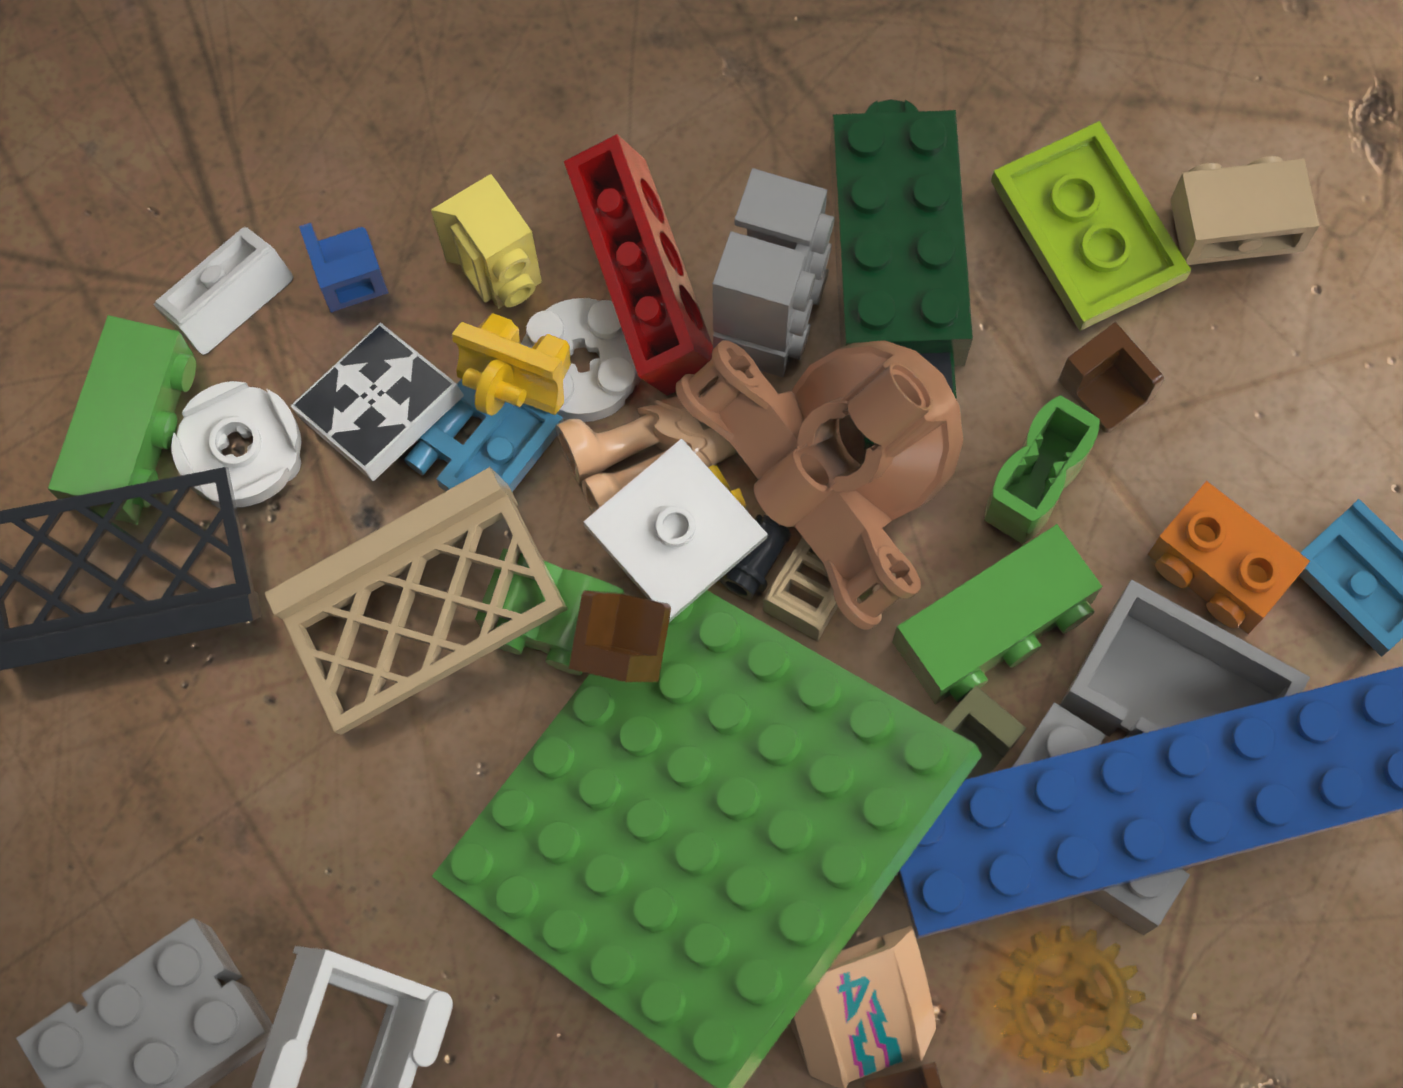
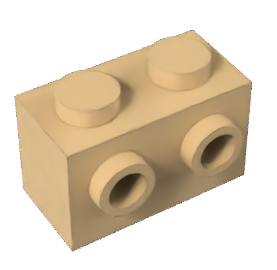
M1267 156L1256 159L1248 165L1225 168L1217 163L1198 165L1188 172H1182L1170 199L1180 251L1188 265L1304 252L1319 227L1305 158L1283 161L1278 156Z

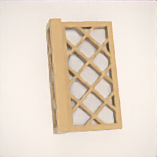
M491 467L264 593L273 614L284 621L335 733L340 735L346 733L568 610L516 507L518 503L508 483ZM505 518L513 534L505 561L475 553L483 529ZM465 540L463 549L453 547ZM521 552L529 568L517 565ZM440 553L459 558L448 593L419 585L426 562ZM472 562L501 570L490 605L461 597ZM409 571L406 581L397 578ZM514 574L536 580L546 600L523 614L502 609ZM385 584L403 589L391 624L363 616L371 592ZM416 593L445 601L433 636L404 628ZM353 602L350 612L341 610ZM457 605L486 613L479 638L465 646L446 640ZM329 615L347 620L335 655L316 650L306 629ZM499 617L510 620L496 628ZM360 624L388 632L376 668L348 660ZM401 636L430 645L422 669L409 677L389 672ZM442 649L453 651L439 660ZM321 660L332 663L328 675ZM349 668L372 675L373 678L365 701L344 712L336 694L344 669ZM386 680L396 683L383 691Z

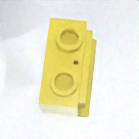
M492 174L431 209L446 262L461 265L462 271L485 303L492 299L498 309L504 305L506 307L516 306L528 299L535 291L536 286L542 283L532 231Z

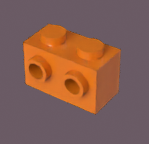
M1207 480L1163 531L1147 554L1156 561V569L1166 580L1180 588L1188 586L1207 601L1206 607L1208 611L1218 621L1233 629L1240 627L1247 634L1263 620L1310 562L1309 559Z

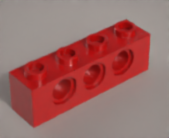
M616 134L565 160L564 164L638 377L668 396L676 392V383L684 375H695L712 359V349L714 347L646 159Z

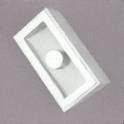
M245 226L158 298L153 305L199 353L204 355L210 352L291 283L293 274L275 249Z

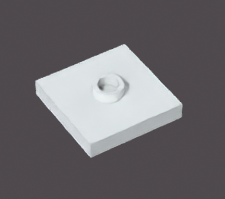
M682 438L583 521L584 527L648 599L665 602L671 606L669 622L765 541L768 535Z

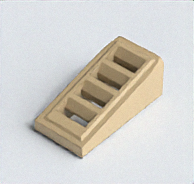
M802 537L763 599L762 611L818 641L838 605L833 595L832 586L829 589L800 573L803 566L806 565L828 577L824 564L818 556L812 554V548ZM792 585L821 599L822 602L819 607L815 608L788 593Z

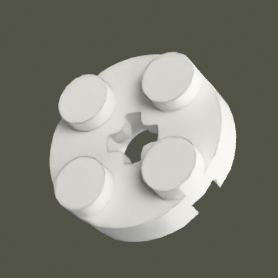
M589 298L569 299L556 303L544 311L537 312L529 319L522 345L532 348L541 336L550 334L568 342L570 345V356L573 355L574 349L586 347L588 352H596L599 355V358L590 361V371L584 373L578 372L576 365L571 363L563 379L564 404L557 414L565 420L581 419L583 422H590L606 418L616 413L625 405V399L633 392L636 385L638 387L641 378L638 377L612 301H598Z
M237 381L216 384L197 394L182 411L184 419L178 427L177 436L173 433L171 443L173 460L180 475L228 467L236 507L255 505L278 493L300 471L301 459L299 455L302 442L298 424L287 404L277 394L266 389V392L260 388L249 387L247 382ZM238 431L243 438L253 435V443L247 447L248 452L240 457H235L233 454L222 455L221 450L229 446L227 436L230 433ZM215 483L191 487L196 494L206 498L212 505L220 508Z

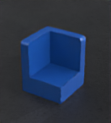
M311 222L299 226L319 287L330 312L388 294L371 241L364 227L319 241Z

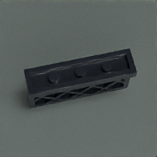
M228 467L0 511V525L13 523L34 537L15 567L0 558V570L8 575L2 586L0 584V671L253 621L262 617L258 592H254ZM215 483L221 509L206 530L176 509L191 487ZM177 490L169 504L154 496L155 494ZM141 497L163 512L143 542L112 523L129 499ZM113 503L104 517L90 508ZM77 510L98 524L79 555L49 536L64 512ZM49 515L40 529L26 521L27 519ZM170 518L201 537L182 567H179L151 548ZM222 523H224L228 544L215 536ZM106 531H109L137 550L118 580L87 561ZM210 543L231 557L236 583L211 588L189 572ZM42 544H45L73 563L54 592L23 573ZM145 556L176 575L163 596L159 599L147 600L126 586ZM81 569L112 588L97 611L84 613L62 599ZM183 581L199 590L175 595ZM19 582L47 600L32 624L10 628L4 601L15 584ZM119 594L133 602V604L111 608ZM55 607L70 615L68 617L47 620Z

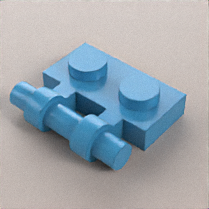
M461 379L457 385L464 396L417 440L418 443L405 457L404 461L414 471L424 475L437 458L445 460L448 465L436 478L439 487L444 491L491 467L508 483L513 492L557 437L555 427L564 421L563 417L559 414H550L524 403L521 407H517L507 402L504 403L503 407L495 415H487L476 410V390L463 386ZM471 416L482 419L481 424L464 445L454 439Z

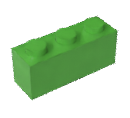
M110 315L107 316L48 490L57 499L158 480V473L155 470L162 449L170 448L173 433L176 434L177 415L175 410L181 392H187L190 389L196 372L194 354L179 331ZM141 497L129 499L115 520L137 525L143 507H149L151 504ZM113 503L90 508L104 517Z
M1056 524L898 625L892 643L935 705L950 695L953 696L956 702H960L975 685L981 689L987 684L989 680L984 673L1005 660L1008 666L1012 668L1036 653L1042 647L1038 638L1058 626L1061 632L1065 634L1086 621L1095 612L1091 604L1103 586L1058 524Z

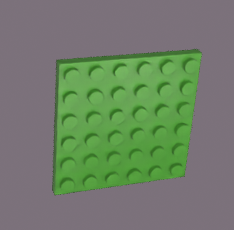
M706 590L669 622L659 681L623 682L589 674L432 877L712 1087L743 1088L982 755L976 744Z

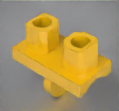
M494 313L488 316L478 327L461 322L452 333V340L459 349L456 374L458 378L462 379L463 386L476 390V410L492 416L503 407L505 402L517 407H521L524 403L556 415L564 404L563 379L571 365L570 345L566 340L546 334L541 336L532 348L520 344L519 328L512 320Z

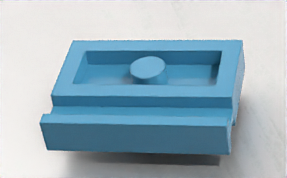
M1358 499L1300 552L1310 562L1299 576L1382 657L1403 638V541Z

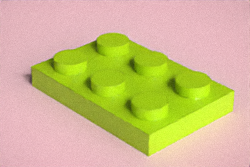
M1100 121L993 171L991 183L1079 331L1187 280L1191 272L1189 265Z

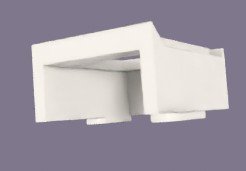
M295 946L293 953L297 954L251 1088L297 1087L307 1057L306 1047L328 984L387 1005L361 1088H411L418 1065L429 1066L437 1058L453 1007L450 995L329 950Z

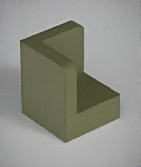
M976 685L941 724L976 744L982 755L966 779L991 773L1027 729Z

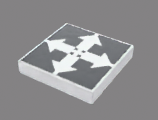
M379 323L291 405V408L310 428L370 480L375 481L464 395L453 380L382 323Z

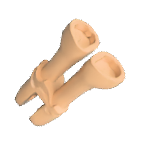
M678 396L655 400L653 405L638 408L637 411L640 418L613 430L595 433L581 419H568L557 424L555 427L569 468L578 484L582 483L583 494L592 514L681 438L707 467L718 464L736 454L737 451L728 440L713 429L703 430L701 422L691 416L683 407ZM654 444L664 450V452L620 472L601 473L612 465Z

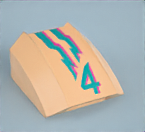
M911 926L842 950L790 1021L791 1029L811 1077L837 1088H846L848 1083L904 1061L910 1059L922 1061L936 1030V1023L924 966Z

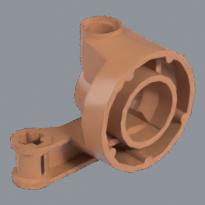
M722 340L712 349V359L695 375H684L676 383V393L683 407L695 419L706 424L728 440L758 478V481L754 484V494L763 511L782 526H795L822 561L833 589L836 604L851 623L864 630L873 629L880 623L882 612L900 598L910 599L919 592L921 585L917 571L886 534L883 527L937 496L955 473L963 444L960 406L944 375L917 351L888 341L852 343L810 364L791 391L778 394L744 349L729 340ZM848 415L851 416L857 428L876 444L867 449L862 466L848 454L839 433V420ZM880 584V588L874 592L873 588Z

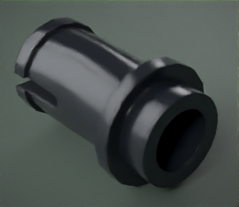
M758 514L755 520L768 534L767 539L720 578V582L728 590L745 599H753L756 592L765 591L768 586L765 577L785 543L792 537L787 527L778 524L766 515L762 517Z

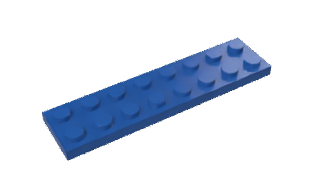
M1403 666L965 779L898 872L916 939L1403 811Z

